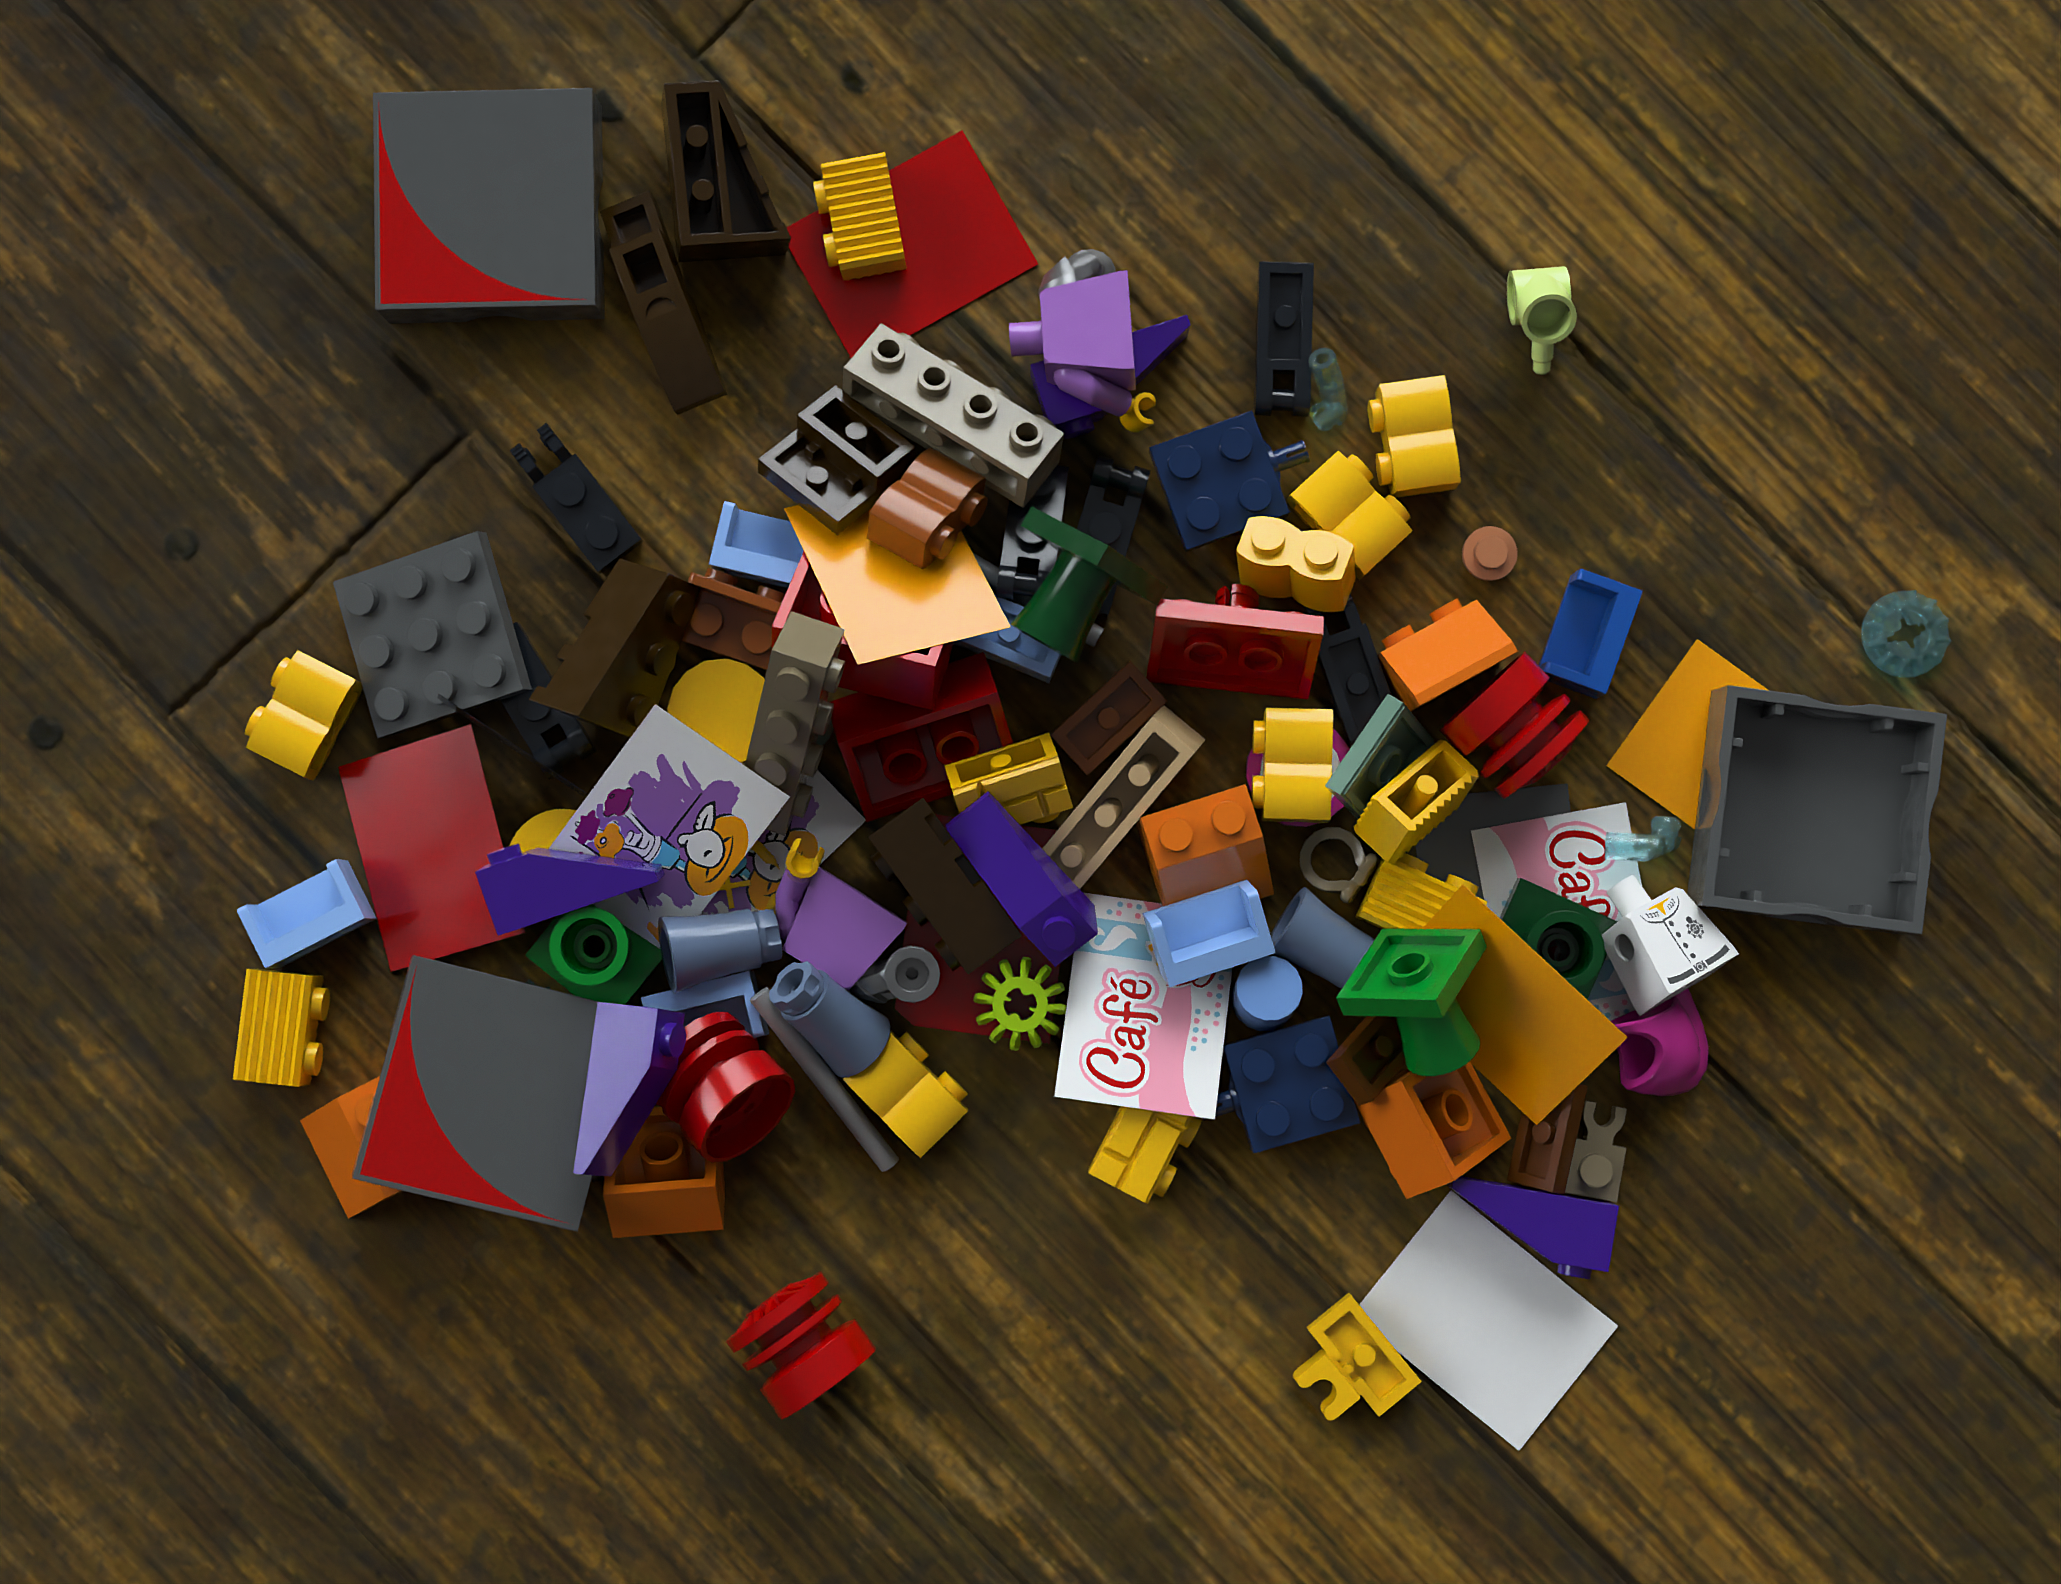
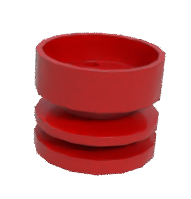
M1526 652L1521 653L1493 677L1439 730L1463 757L1475 752L1485 744L1493 751L1479 771V774L1484 779L1488 778L1504 764L1510 769L1494 788L1503 799L1509 797L1518 789L1534 784L1569 753L1579 733L1590 721L1579 710L1560 725L1554 718L1570 702V698L1566 694L1541 706L1535 698L1543 690L1550 677Z
M712 1012L695 1019L684 1027L686 1043L682 1054L678 1058L677 1071L656 1104L662 1107V1111L667 1118L680 1124L681 1133L700 1155L714 1163L735 1158L762 1141L778 1125L789 1109L795 1094V1085L792 1077L771 1055L764 1050H759L758 1041L745 1031V1027L736 1017L729 1012Z
M822 1271L810 1278L795 1283L791 1282L749 1312L737 1331L726 1340L733 1353L744 1348L754 1340L761 1346L742 1363L746 1371L758 1368L769 1361L776 1367L777 1370L765 1381L760 1391L781 1420L789 1417L821 1396L854 1371L876 1351V1347L856 1319L844 1322L833 1329L828 1325L826 1320L842 1302L838 1294L828 1298L818 1306H815L811 1301V1298L829 1284Z

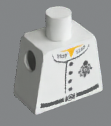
M1633 874L1606 892L1623 918L1602 934L1605 950L1639 1016L1710 976L1739 954L1729 940L1683 889L1675 887L1651 900Z

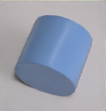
M1265 956L1248 962L1240 971L1231 993L1232 1008L1237 1018L1247 1027L1257 1031H1273L1284 1026L1297 1009L1303 994L1302 980L1296 968L1287 960L1277 956Z

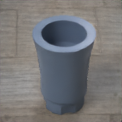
M1304 887L1288 904L1271 933V939L1276 952L1271 955L1285 959L1342 989L1375 939L1339 916L1310 890Z
M747 908L718 914L659 917L658 936L663 966L673 993L722 976L761 967V964L782 959L779 925L773 909L751 912Z
M808 961L803 963L793 962L785 967L777 975L776 982L769 991V998L774 1006L781 1011L782 1017L802 1034L838 1077L854 1076L865 1070L879 1057L887 1044L890 1035V1022L888 1018L858 1000L835 982L826 972L817 970Z

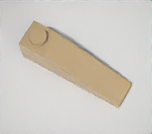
M1163 705L1150 718L1042 849L1073 883L1081 889L1203 744L1205 739Z

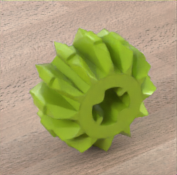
M1022 958L1020 976L1013 975L1011 964L1007 959L999 962L1000 970L1006 979L1004 982L1001 983L988 972L984 973L981 978L986 985L995 989L996 992L994 995L975 993L974 1002L978 1004H992L993 1006L992 1011L978 1015L976 1021L978 1025H984L994 1019L998 1020L1000 1024L989 1036V1039L994 1043L1001 1039L1006 1029L1011 1030L1013 1033L1010 1040V1049L1017 1051L1021 1044V1032L1027 1031L1033 1048H1038L1042 1045L1041 1037L1035 1029L1039 1024L1052 1035H1056L1059 1031L1056 1023L1045 1016L1047 1012L1058 1015L1066 1014L1067 1006L1062 1003H1048L1047 997L1063 992L1065 990L1062 982H1058L1046 989L1043 988L1041 983L1052 971L1048 965L1041 967L1035 979L1028 977L1031 958ZM1020 988L1023 995L1033 993L1037 1006H1030L1029 1010L1034 1013L1024 1019H1021L1018 1012L1008 1013L1004 1004L1005 1001L1012 1000V997L1007 995L1008 992Z

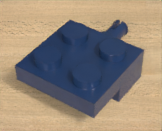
M1249 411L1149 447L1150 457L1185 552L1233 535L1235 537L1242 535L1247 521L1251 517L1268 516L1285 520L1290 512L1280 487V471L1310 462L1308 451L1303 452L1306 448L1304 441L1300 440L1297 443L1272 451L1271 447L1261 436L1253 411Z
M1327 1015L1282 1029L1267 1031L1223 1045V1056L1229 1073V1090L1218 1093L1217 1104L1221 1103V1105L1216 1106L1215 1117L1235 1112L1243 1123L1249 1147L1253 1153L1360 1123L1354 1099L1326 1063L1339 1048L1330 1016Z

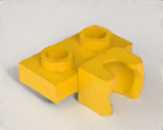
M1349 1292L1307 1326L1308 1331L1323 1349H1320L1293 1373V1378L1302 1388H1307L1318 1380L1325 1379L1332 1383L1331 1393L1320 1405V1409L1328 1421H1333L1360 1399V1395L1380 1417L1422 1382Z

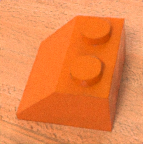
M1457 598L1430 613L1429 616L1433 624L1415 633L1411 625H1408L1381 640L1386 650L1380 652L1378 658L1386 681L1395 697L1402 701L1411 712L1518 652L1513 641L1477 599L1462 607Z
M1246 784L1140 817L1136 823L1162 907L1246 879L1257 890L1260 899L1274 895L1264 838Z
M1470 1062L1453 1072L1439 1076H1420L1412 1073L1407 1068L1396 1074L1373 1101L1360 1106L1355 1102L1366 1127L1370 1130L1389 1166L1391 1174L1396 1179L1406 1199L1455 1181L1512 1139Z
M380 1076L337 1097L300 1120L348 1219L403 1192V1190L352 1179L356 1157Z
M654 1107L612 1176H604L603 1197L612 1237L622 1238L724 1230L725 1181L723 1162L712 1163L703 1158L681 1133L680 1124L667 1118L662 1111V1107Z

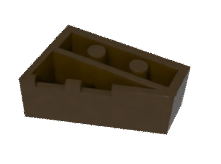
M720 81L664 83L661 107L678 263L786 255L791 237L785 224L781 222L763 176H760L747 148L746 138Z
M619 559L584 613L585 617L589 619L586 627L574 645L568 643L563 645L556 656L562 662L559 669L546 688L536 687L529 700L596 727L630 738L653 706L659 704L669 674L674 668L676 655L686 627L693 616L700 588L670 573Z
M924 798L869 836V839L877 848V851L870 855L888 882L898 877L910 895L902 901L918 924L922 927L930 921L942 938L934 946L952 971L962 966L966 973L970 974L1022 936Z

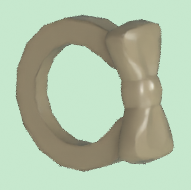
M1325 827L1315 831L1305 840L1300 851V867L1305 879L1314 888L1326 893L1340 894L1342 903L1348 905L1353 902L1361 887L1367 883L1368 877L1380 863V859L1376 854L1370 853L1366 855L1360 841L1351 832L1340 827ZM1327 840H1340L1351 848L1358 871L1350 881H1327L1320 878L1314 872L1311 865L1312 854L1320 843Z

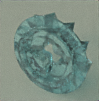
M1916 590L1892 592L1877 600L1866 613L1861 630L1862 644L1869 659L1883 672L1896 677L1922 675L1942 662L1946 648L1951 643L1948 634L1950 618L1942 613L1937 606V600L1919 594ZM1902 618H1905L1909 626L1917 624L1918 626L1924 625L1926 630L1921 631V635L1913 638L1914 648H1910L1907 641L1897 642L1895 640L1889 643L1887 641V637L1895 635L1894 632L1902 628L1900 621Z

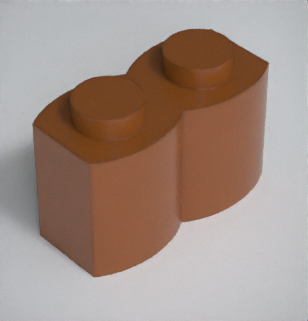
M933 448L926 449L912 462L901 480L888 487L870 510L867 539L921 569L929 566L936 558L944 559L952 550L958 533L966 525L974 526L982 517L988 502L987 497L984 496L986 477Z

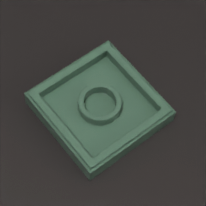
M1387 694L1325 786L1358 820L1364 812L1363 809L1367 807V803L1371 801L1370 798L1434 744V739L1402 701Z

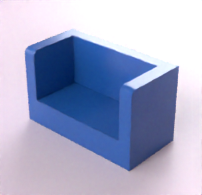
M1579 569L1569 578L1538 665L1550 677L1548 682L1595 699L1605 695L1643 591L1584 569Z

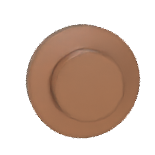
M1494 526L1482 527L1475 530L1466 539L1462 548V560L1467 571L1475 578L1483 581H1496L1505 577L1514 568L1517 561V546L1512 536L1505 530Z

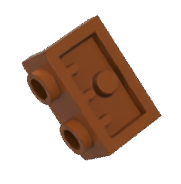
M707 568L705 576L691 572L688 583L700 588V592L695 603L693 616L688 622L681 642L767 671L772 651V624L785 594L764 586H759L756 594L737 588L738 578L711 568Z

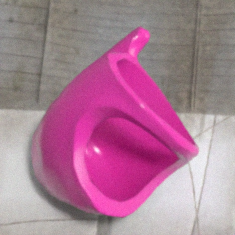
M1689 989L1677 994L1642 1016H1639L1637 1011L1634 1010L1611 1020L1628 1037L1617 1048L1621 1084L1627 1090L1639 1094L1674 1096L1689 1092L1698 1085L1707 1069L1709 1046L1704 1025Z

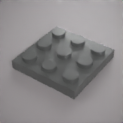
M476 531L333 582L377 738H389L460 714L440 701L438 694L467 712L532 690L486 532Z

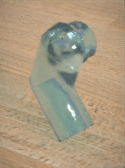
M1319 348L1310 355L1309 364L1321 402L1315 403L1311 407L1310 416L1320 430L1329 431L1335 424L1342 425L1347 418L1349 409L1343 375L1336 354L1330 348Z
M1655 816L1651 820V834L1607 832L1605 859L1647 862L1675 851L1682 841V837H1678L1681 823L1676 817Z

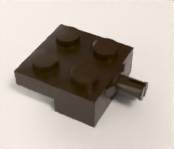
M835 385L797 415V429L758 459V473L838 535L871 509L888 487L901 480L908 467L914 461L915 446Z

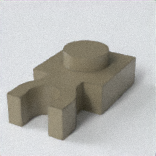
M1585 1101L1580 1121L1584 1129L1583 1138L1576 1139L1565 1193L1617 1202L1626 1148L1612 1144L1614 1136L1625 1122L1627 1109L1612 1106L1610 1120L1604 1125H1598L1593 1118L1596 1103Z

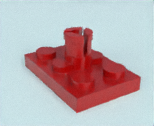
M1232 584L1231 606L1230 591L1226 586L1217 591L1215 604L1197 603L1187 599H1161L1156 606L1146 678L1150 682L1308 700L1323 638L1324 616L1306 615L1296 611L1258 609L1259 594L1255 589L1243 584Z

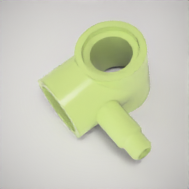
M1565 266L1509 271L1507 277V306L1510 322L1512 325H1521L1526 336L1532 340L1531 358L1533 359V371L1539 375L1547 374L1551 369L1554 343L1566 338L1572 332L1577 320L1576 309L1571 300L1568 270Z

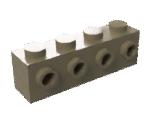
M881 323L843 368L842 391L886 425L925 449L933 448L986 477V486L1022 508L1025 507L1059 463L1064 432L1057 429L1048 418L1030 413L1012 402L1001 390L985 386L965 374L963 369L950 360H942L920 347L915 339L905 333H897Z
M792 611L771 651L745 762L746 767L790 796L766 828V830L785 836L793 817L803 818L807 811L813 792V787L806 785L808 776L812 778L815 776L824 746L816 744L818 735H825L835 705L827 702L829 692H836L845 667V661L838 659L845 629Z

